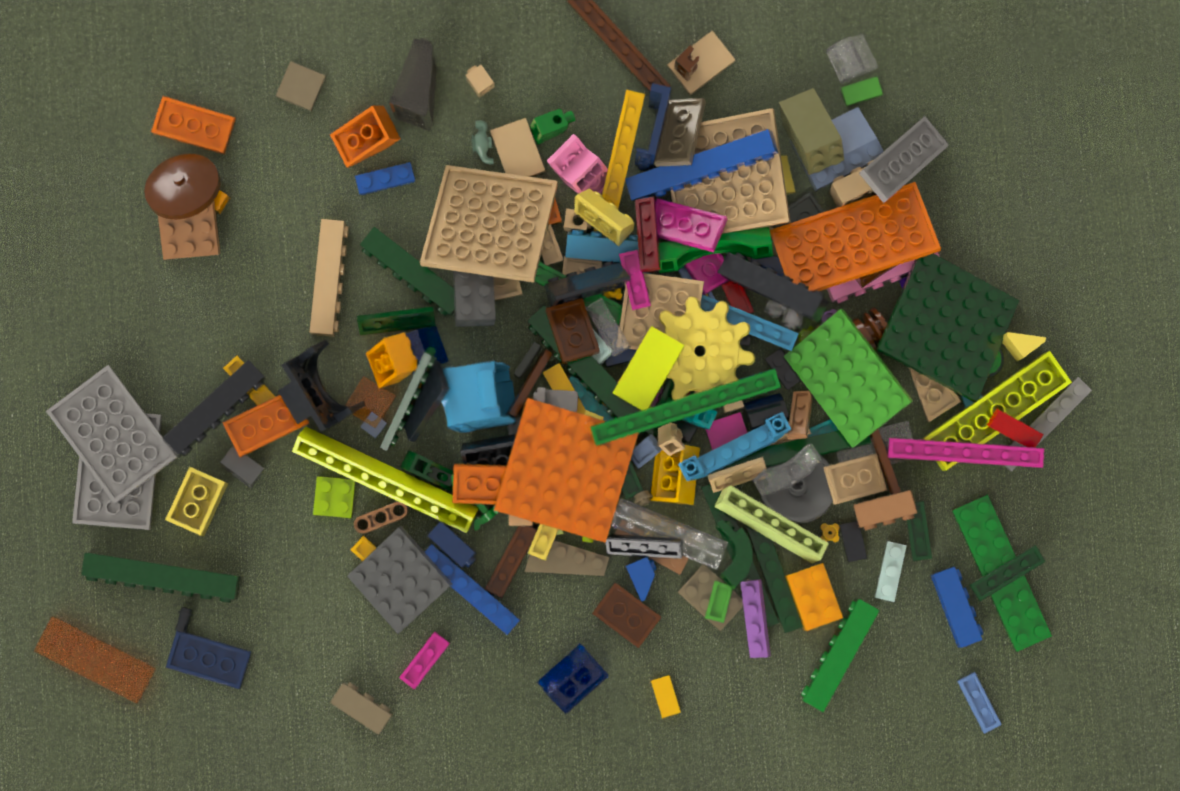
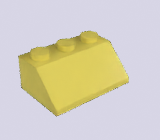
M589 188L575 197L574 212L617 246H620L633 231L634 222L632 218L627 214L623 215L613 203L605 201L599 192H593Z

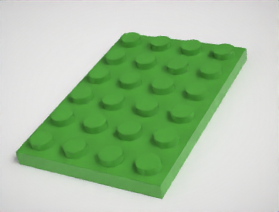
M843 309L836 312L796 345L792 351L784 355V358L852 448L856 447L913 402Z

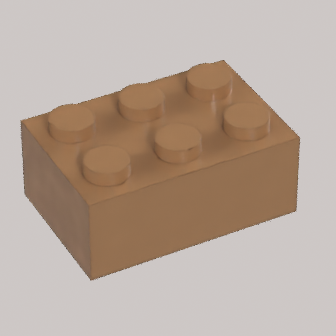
M912 490L854 505L859 527H864L865 530L877 528L876 524L881 522L884 525L896 523L895 519L902 517L903 521L915 518L914 514L918 513Z

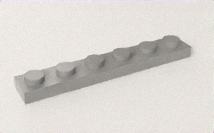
M1079 377L1029 425L1044 434L1040 442L1092 391ZM1013 441V442L1009 445V446L1025 447L1024 445H1022V444H1020V443H1018V442H1016V441ZM1004 465L1010 472L1017 467Z

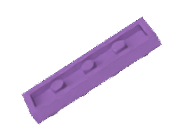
M761 579L741 581L750 658L769 657L771 653Z

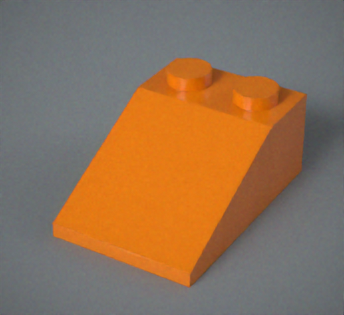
M372 105L330 134L348 168L387 149L401 139L385 107Z

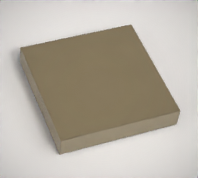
M290 61L276 97L312 111L326 76Z

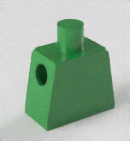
M557 109L534 118L529 128L536 144H541L564 133L569 126L568 124L575 121V116L572 111L563 114L561 109Z

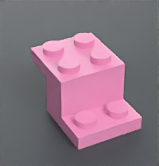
M573 134L547 162L562 181L578 194L590 188L593 192L597 191L602 195L608 168L598 156L589 151L580 139Z

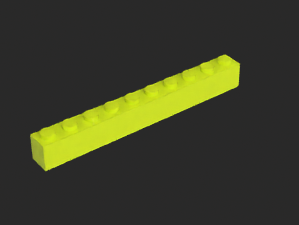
M306 426L298 435L292 452L465 533L470 529L479 510L473 504L453 503V495Z

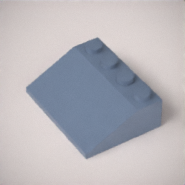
M858 107L832 119L842 138L844 161L837 165H832L818 173L809 175L790 140L815 192L834 183L833 180L841 175L844 177L850 175V172L857 167H861V169L866 167L867 163L876 159L884 152Z

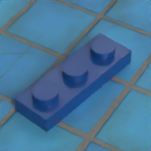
M410 162L355 176L360 195L415 182Z

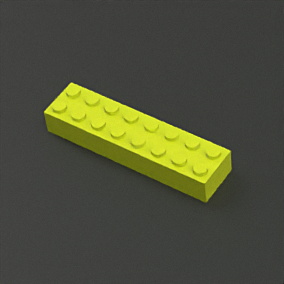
M1050 351L1045 352L980 397L977 402H973L920 440L985 444L1000 433L987 425L996 409L1019 420L1072 382ZM936 461L942 471H946L958 463Z

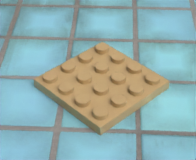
M644 273L651 306L632 310L627 286H625L617 347L638 350L651 326L665 333V327L659 321V314L667 310L675 316H682L686 311L685 302L689 297H696L701 307L704 281Z

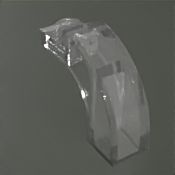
M808 444L786 463L774 468L764 469L753 479V482L761 496L774 494L804 479L815 470L814 467L822 459L813 444Z

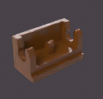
M691 45L675 60L674 69L687 82L697 70V63L699 61V56L692 60L691 53L694 48Z

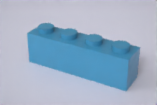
M572 229V232L568 231L567 258L621 263L619 254L634 250L639 252L638 235H629L620 246H617L599 231H591V234L583 233V230Z

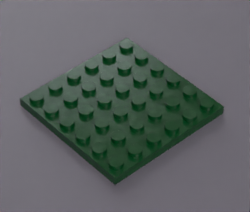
M934 253L915 259L877 347V351L970 401L977 402L1019 300Z

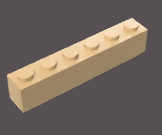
M321 219L310 333L312 335L334 337L335 332L339 330V321H336L337 313H340L341 302H338V297L343 291V283H340L341 275L344 276L345 264H342V259L346 257L347 245H344V239L348 238L349 227L346 226L345 221Z

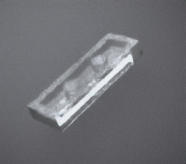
M603 298L585 307L614 357L631 348Z

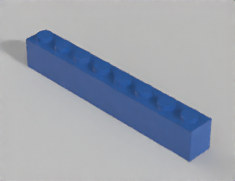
M767 129L695 154L692 165L660 166L628 177L625 181L632 201L652 196L658 198L667 195V191L673 190L675 192L682 190L684 185L690 183L691 185H697L702 183V179L720 177L722 172L732 173L737 171L740 166L745 165V167L755 165L757 160L763 159V161L773 159L774 155L779 152L772 131Z

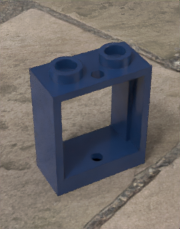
M440 522L429 533L428 537L462 568L465 566L470 567L476 561L474 557L476 553L443 522Z

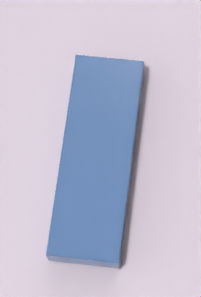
M973 672L958 680L957 682L983 733H987L1002 725L976 673Z

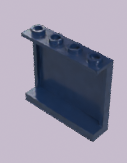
M652 83L648 107L658 109L649 151L640 148L636 149L634 165L638 166L640 170L648 171L654 167L671 87Z

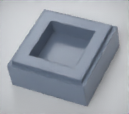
M371 412L360 427L374 438H377L388 423Z

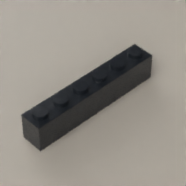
M737 252L735 255L727 253L718 270L721 276L819 323L829 304V301L824 298V293L818 290L812 292L808 290L809 287L801 282L797 285L793 283L792 278L784 274L780 277L777 275L778 272L769 267L765 270L761 268L762 265L754 260L748 262L745 260V256Z
M247 360L162 438L163 441L179 458L182 455L184 457L193 450L192 446L196 442L201 443L207 437L206 433L210 429L215 430L222 423L220 421L222 418L232 415L236 410L234 407L239 403H245L250 398L249 394L253 390L258 391L264 385L265 376Z

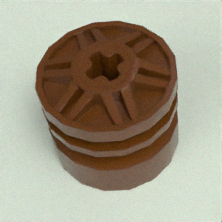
M873 307L869 310V314L866 312L862 314L864 323L858 318L852 321L875 352H877L875 343L879 345L888 323L878 310Z

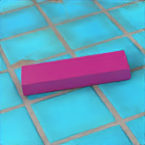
M638 250L619 254L621 265L631 278L626 286L632 310L650 307L651 303L644 273L640 271Z
M434 632L399 678L415 690L450 643Z

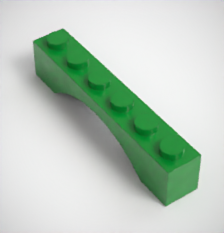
M769 227L723 233L714 252L673 241L659 243L661 269L659 273L678 271L695 259L718 253L729 252L736 254L737 252L753 259L772 257L773 247Z

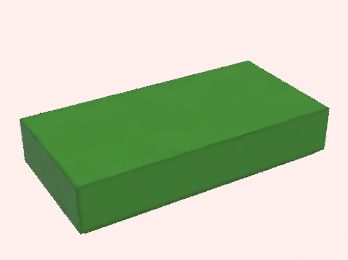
M877 76L841 87L846 107L883 95Z
M714 581L705 615L706 619L724 623L733 590L728 584Z

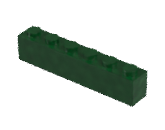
M373 227L360 243L363 248L362 252L369 258L375 257L378 260L376 263L386 270L388 267L392 270L393 273L391 275L397 280L401 281L403 279L408 283L407 287L414 293L419 291L423 295L421 298L428 304L433 302L437 305L438 308L436 310L442 315L446 316L448 314L452 316L455 313L454 288L426 266H421L417 259L377 228Z

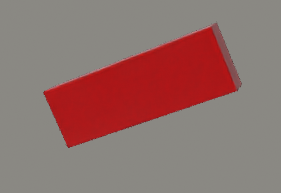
M999 409L995 410L987 424L992 429L1025 447L1036 448L1044 435Z

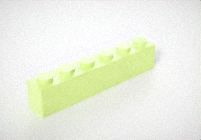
M732 486L722 490L714 506L812 564L821 560L827 548L828 542Z

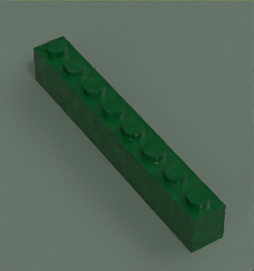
M542 306L527 320L530 325L528 329L535 336L539 334L543 338L541 343L548 350L552 348L556 352L554 354L555 358L562 363L545 312L546 307ZM592 356L566 363L569 366L567 370L573 377L577 375L582 380L580 384L587 391L589 389L592 390L595 394L593 398L600 405L604 403L608 407L606 412L613 419L641 411V409L613 394L618 383Z
M86 552L81 576H86L88 581L98 582V578L105 579L107 584L117 585V581L125 582L124 586L136 588V584L144 585L143 589L155 591V587L163 588L162 592L174 594V590L182 591L181 595L193 597V593L201 594L200 598L212 600V596L220 597L219 601L231 603V599L237 600L240 583L239 576Z

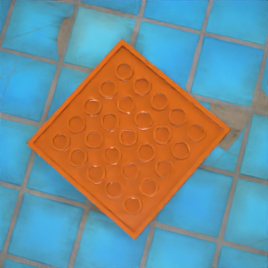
M527 398L494 510L606 543L638 433L596 446L590 426L606 421Z

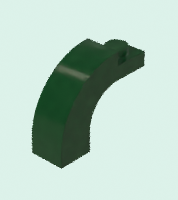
M721 519L715 528L732 546L733 560L720 577L734 590L750 570L753 556L752 546L742 528L735 532L734 526L729 521Z

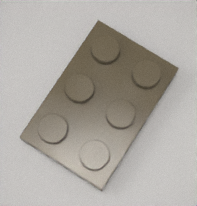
M702 564L681 587L678 593L705 617L714 581L724 582L706 565ZM732 590L724 623L710 619L707 620L721 631L743 607V599Z

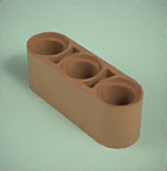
M401 502L392 503L359 516L354 521V528L357 532L363 534L372 532L406 518L409 512L408 507ZM399 505L403 506L404 514L396 516L394 513L395 508ZM381 512L385 513L386 521L378 523L377 515ZM363 519L368 522L366 530H360L358 526L359 522Z

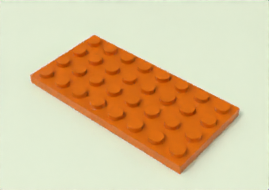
M916 182L904 185L884 203L877 195L770 230L784 275L792 278L793 283L797 285L799 282L809 287L808 290L812 292L814 290L821 291L941 251Z

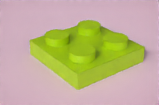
M317 476L313 515L352 518L356 481Z

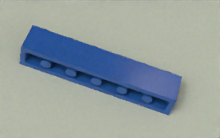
M431 544L425 551L427 556L452 583L451 587L505 634L508 635L520 621L519 618L434 545Z

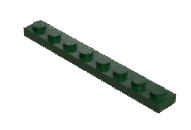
M710 484L701 487L716 524L721 519L727 520L734 526V531L737 532L739 526L736 519L714 507L722 490L713 493ZM721 535V537H722V539H723V542H724V544H725V546H726V549H727V551H728V554H729V556H730V558H731V561H732V560H733V549H732V546H731L730 543ZM753 560L750 570L743 580L760 579ZM762 584L768 628L779 622Z

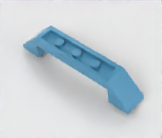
M783 412L765 420L764 425L698 458L695 455L678 463L686 481L706 477L776 442L789 432L791 427Z

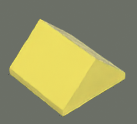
M1007 332L1003 335L1002 343L1014 359L1019 361L1046 341V337Z

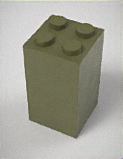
M814 88L779 102L782 125L809 175L844 161L842 138Z

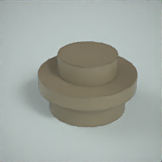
M648 490L642 491L634 496L635 505L645 506L651 502L650 499L653 496L649 494Z

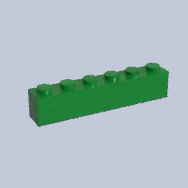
M857 599L856 602L852 601L847 610L850 613L847 618H842L838 626L840 631L837 635L834 634L829 642V645H831L829 651H824L819 660L822 662L819 669H814L810 676V679H812L810 685H805L801 692V696H803L801 700L821 712H824L880 611L861 599Z

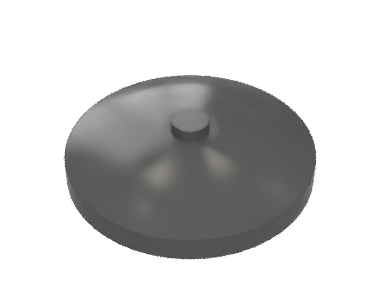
M815 456L766 467L768 475L759 478V493L763 504L797 524L816 520L825 514L833 503L824 472V467L830 466V464L822 456Z

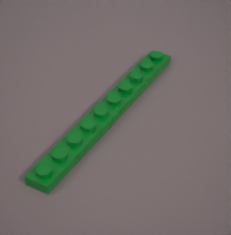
M771 369L590 426L594 443L597 446L781 388L776 369Z

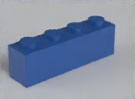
M951 567L930 575L957 647L962 648L981 641L983 631L980 624H976L974 619L976 612L973 606H969L967 600L969 599L967 589L961 585L960 581L963 579L959 569L956 570L955 567Z

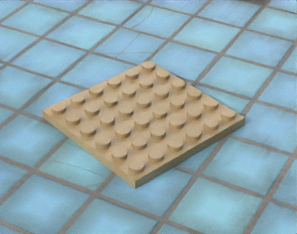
M771 108L701 122L694 155L767 129L772 131L779 153L775 154L773 159L766 161L760 159L756 161L755 165L738 167V170L735 172L727 173L725 171L720 173V177L709 179L708 177L702 179L700 184L691 185L690 183L684 185L682 190L675 192L671 190L672 202L727 216L728 220L722 234L790 223L774 109Z
M446 165L420 259L421 266L534 282L558 181Z

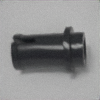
M181 607V610L178 611L180 614L175 630L187 633L190 618L193 616L192 609Z

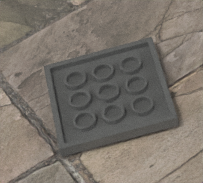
M402 526L395 530L347 576L397 634L406 628L452 585L449 579Z

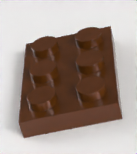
M582 298L545 309L563 364L600 353Z
M617 583L613 584L592 613L637 648L641 646L661 619V616Z

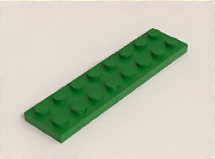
M988 495L952 510L982 577L1016 557ZM1025 575L990 595L1015 652L1052 637Z

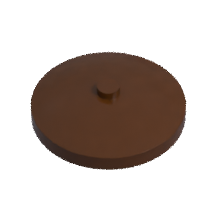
M198 154L177 155L165 160L151 172L145 184V198L152 211L158 216L172 220L186 219L199 214L212 204L220 190V175L213 162Z

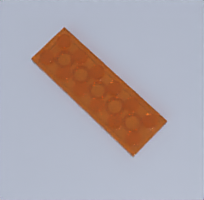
M54 616L51 617L34 649L38 654L135 703H139L156 668Z

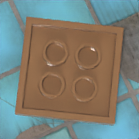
M214 201L204 211L186 219L172 220L158 216L163 260L221 254Z

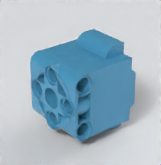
M491 361L461 367L444 368L443 372L450 388L442 400L447 418V427L457 432L465 433L515 424V417L505 416L515 399L513 380L510 379L509 373L510 366L503 362Z

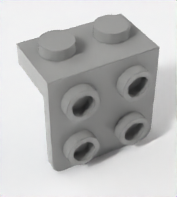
M537 387V392H534L533 400L577 413L578 393L576 391L547 390L546 388Z

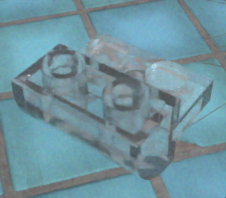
M863 34L847 37L826 49L841 84L878 68Z
M768 300L764 312L768 313L767 316L778 319L780 316L782 317L780 325H783L784 328L792 331L799 330L802 325L803 315Z

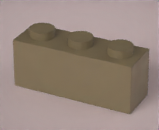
M342 683L330 703L378 735L381 734L393 715L390 713L391 708L383 703L378 705L374 702L375 698L366 692L363 695L357 691L359 687L353 683Z

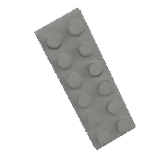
M924 116L859 174L884 203L949 145Z

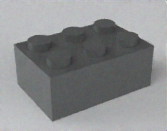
M453 271L455 327L494 326L495 299L493 276Z

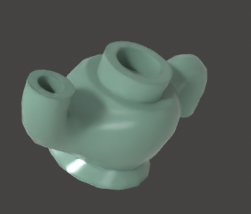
M482 120L475 121L478 133L475 136L472 135L473 153L476 151L484 163L494 165L493 158L487 156L488 148H492L491 137H487V124Z

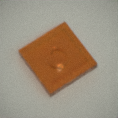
M363 376L345 406H354L364 401L365 406L352 415L376 429L396 396L384 388L379 389L376 383ZM371 412L378 416L374 421L367 419Z

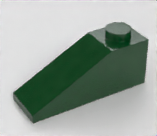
M408 450L400 468L453 492L451 476L454 471Z

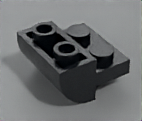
M781 393L744 403L751 431L764 425L765 420L783 412L787 422L789 421V414Z

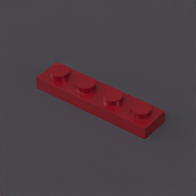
M655 198L635 200L640 271L644 273L661 270Z

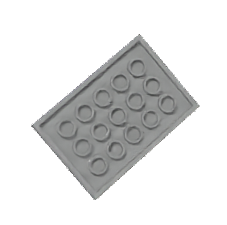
M109 365L46 411L114 504L118 503L178 458L162 439L163 436Z
M146 414L157 430L161 432L162 415ZM79 457L72 523L151 530L156 474L118 503L114 504Z

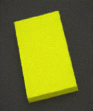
M651 326L613 394L641 410L649 408L685 345Z

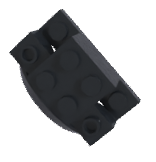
M326 340L311 346L299 356L281 365L291 382L278 391L297 424L312 417L321 432L339 424L365 406L364 401L354 406H344L336 402L322 385L318 374L317 361L321 351L329 345V342Z

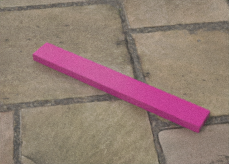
M889 438L888 458L1043 468L1044 448Z

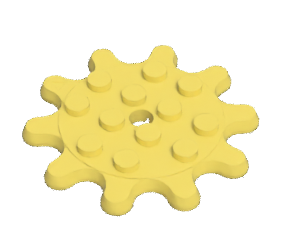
M689 297L685 302L686 311L682 316H675L667 310L659 314V321L665 327L664 334L685 345L667 378L674 382V388L671 393L674 400L685 397L690 391L701 392L739 380L735 373L736 369L741 365L750 366L755 362V355L750 351L743 350L740 346L741 339L749 334L750 326L746 322H740L736 325L728 323L726 316L729 311V305L725 301L717 302L713 310L706 312L701 309L700 302L696 297ZM697 346H703L706 349V353L701 357L695 354Z

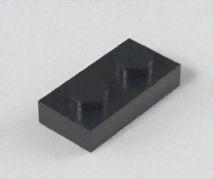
M780 348L767 357L765 361L771 369H776L778 379L786 390H789L800 382L801 379L784 358L785 353Z

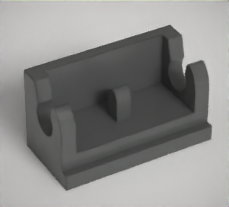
M234 446L220 462V466L250 489L261 477L264 470L262 466L247 455L239 457Z

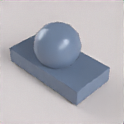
M652 434L633 449L631 460L638 469L662 451L658 446V441Z

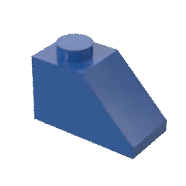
M648 557L626 566L641 602L646 599L655 576L654 571L657 570L653 560H649Z

